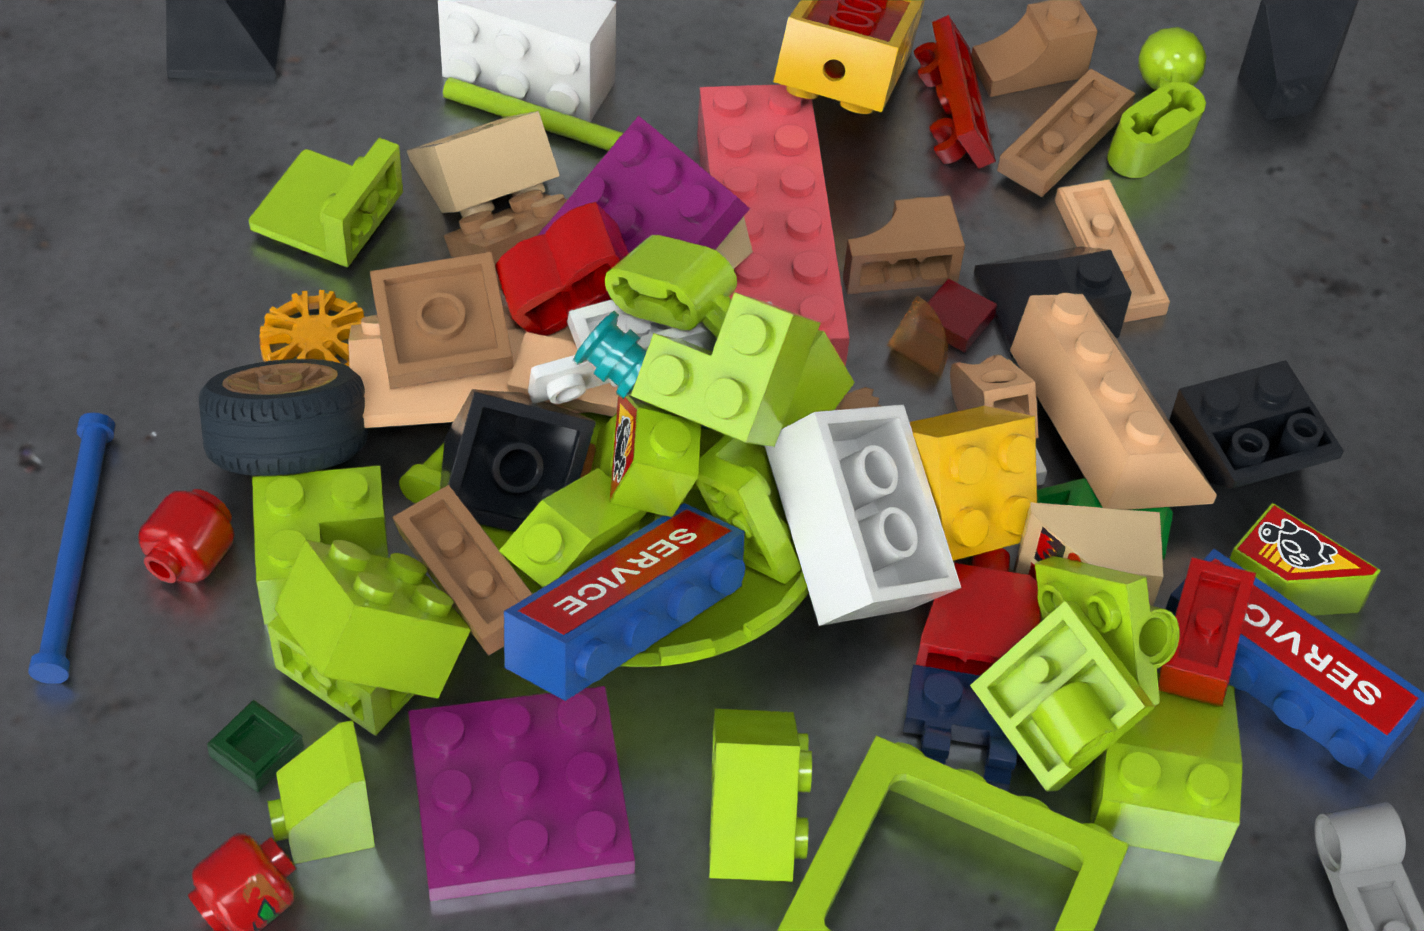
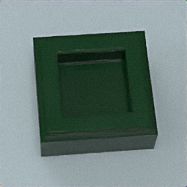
M253 699L207 743V748L211 758L259 792L276 776L278 770L289 763L304 748L303 736Z

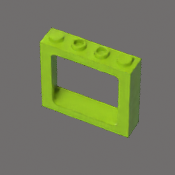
M876 735L777 931H831L825 925L824 919L888 790L1079 872L1054 931L1095 930L1129 844L1114 838L1110 832L1098 825L1091 823L1081 824L1053 812L1047 805L1036 798L1016 796L988 784L983 777L973 771L953 769L926 757L919 749L910 744L893 743Z

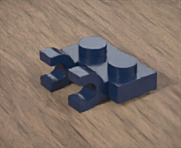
M913 664L903 732L922 735L920 751L926 757L944 765L946 764V759H948L951 740L987 746L983 778L988 784L1008 792L1011 771L1015 769L1017 750L970 686L980 675Z

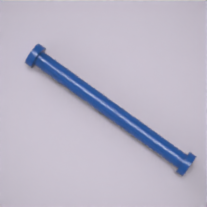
M86 413L78 421L77 435L81 438L40 649L39 653L31 657L28 669L29 675L42 683L58 684L65 682L69 677L71 663L66 658V651L106 443L113 440L116 428L114 420L101 413Z

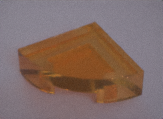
M916 296L887 346L893 352L940 377L948 356L947 334L933 308L922 298Z

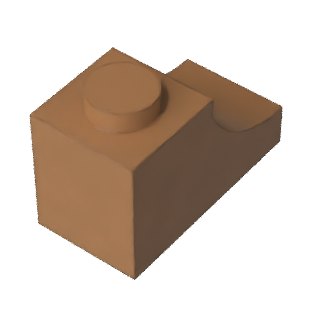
M1049 0L1028 4L1025 15L1011 29L993 40L972 47L971 55L975 72L989 97L1080 79L1089 70L1098 30L1080 0Z
M950 195L894 200L892 219L885 226L869 235L848 239L843 271V281L847 294L940 286L948 278L958 283L965 244Z

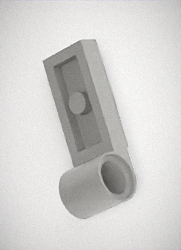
M1387 802L1320 814L1315 822L1316 846L1349 931H1424L1423 910L1401 863L1405 856L1406 840L1401 820L1393 806Z

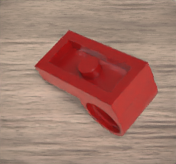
M1191 558L1175 615L1180 629L1179 643L1170 661L1161 666L1158 683L1159 691L1223 707L1256 573Z

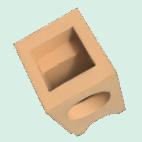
M998 354L985 359L980 364L957 362L951 365V391L958 411L989 406L1035 416L1036 438H1039L1035 381L1011 360H1007Z

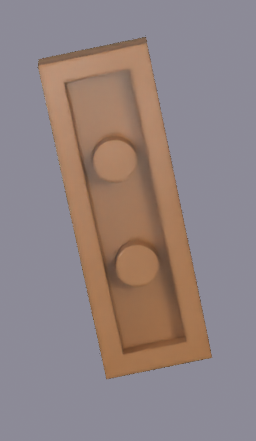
M1089 69L1000 155L997 171L1043 197L1120 121L1122 114L1133 105L1136 93L1097 71Z
M447 485L392 518L403 540L417 559L426 566L428 574L439 589L452 598L454 601L453 608L471 628V633L489 656L504 647V611L532 595V593L455 492Z

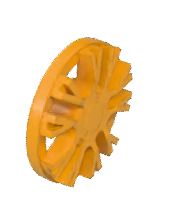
M319 290V295L308 296V291H302V295L299 296L297 293L291 294L292 301L285 303L279 308L272 306L269 309L270 313H266L264 317L265 323L263 326H260L259 334L261 355L264 362L293 359L296 356V359H317L340 363L335 357L338 354L347 361L344 364L349 366V344L341 341L349 339L351 325L361 324V319L365 317L363 309L358 307V303L355 301L349 303L336 298L334 291H329L327 294L325 290ZM319 309V315H309V310ZM329 310L339 312V314L334 316L327 315ZM299 312H300L301 315H302V316L299 317V318H292V317H290V316H292V315H294V314H296V313H299ZM270 344H289L273 353L271 352Z

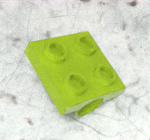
M1052 556L1035 563L1038 604L1042 621L1064 601L1076 602L1154 705L1159 704L1157 668L1170 661L1176 652L1180 629L1178 621L1172 612L1149 604L1147 577L1057 556Z
M1064 601L970 685L1046 791L1060 790L1155 708V705L1079 605L1072 601Z

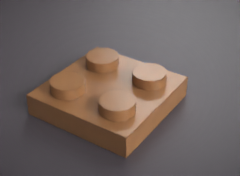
M531 190L509 200L511 207L494 215L489 210L471 214L459 221L460 229L444 235L450 255L455 258L492 252L495 266L499 258L510 248L522 240L537 236L568 199H565L563 194L551 196L542 194L541 190Z
M492 252L370 271L390 389L513 369V355Z

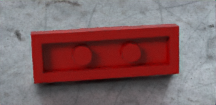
M947 15L932 22L936 43H924L913 51L914 56L922 66V68L917 70L918 75L926 87L936 86V92L944 111L948 115L952 114L953 119H939L931 124L929 128L939 143L934 146V151L943 164L956 162L967 151L978 169L996 162L970 47L950 16Z

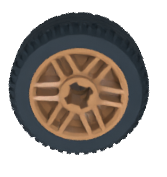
M317 359L266 361L221 372L212 377L200 390L199 394L200 420L205 453L208 459L220 468L245 475H290L321 470L343 463L354 457L367 442L368 428L364 427L363 418L365 408L363 381L347 365Z

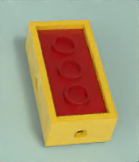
M801 0L788 17L773 82L787 86V92L797 97L816 99L821 95L839 100L840 106L851 112L870 114L873 110L882 112L911 55L925 0Z

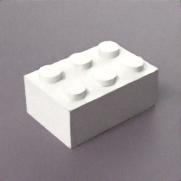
M438 0L442 77H452L582 120L592 121L615 83L616 1Z
M904 405L814 412L781 429L775 447L765 445L819 626L908 611L961 588Z

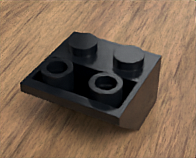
M1286 360L1180 388L1169 418L1170 423L1208 482L1231 489L1340 459L1344 452Z

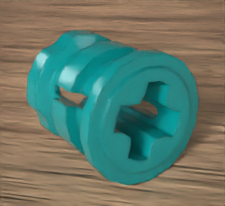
M613 311L589 334L577 350L572 361L577 365L586 361L596 367L593 374L603 382L608 378L617 385L616 394L625 399L634 388L647 350L637 344L641 337L630 329L624 333L617 326L619 314Z

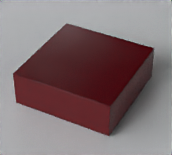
M948 278L918 313L916 327L965 353L994 319L997 304Z

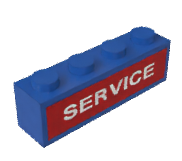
M686 503L680 505L673 517L663 515L504 611L505 668L562 700H568L740 588L745 574V563L743 561L745 531Z
M1213 549L1203 559L1245 570L1216 549ZM1255 577L1229 684L1238 690L1246 691L1273 710L1283 723L1289 727L1301 730L1328 749L1338 762L1344 766L1356 769L1372 780L1413 731L1424 710V692ZM1185 579L1170 594L1165 608L1172 612L1174 616L1177 612Z

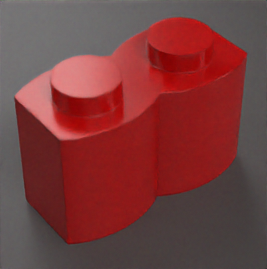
M592 202L566 212L549 227L545 234L517 243L499 258L495 268L512 319L529 333L548 336L568 326L569 311L611 299L605 286L606 273L629 253L618 224L596 202Z

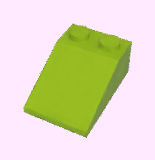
M1157 673L1158 683H1159L1160 673ZM1228 685L1223 707L1159 691L1160 703L1155 705L1152 711L1096 758L1090 823L1106 829L1114 838L1128 843L1129 846L1222 862L1240 824L1243 764L1234 687Z

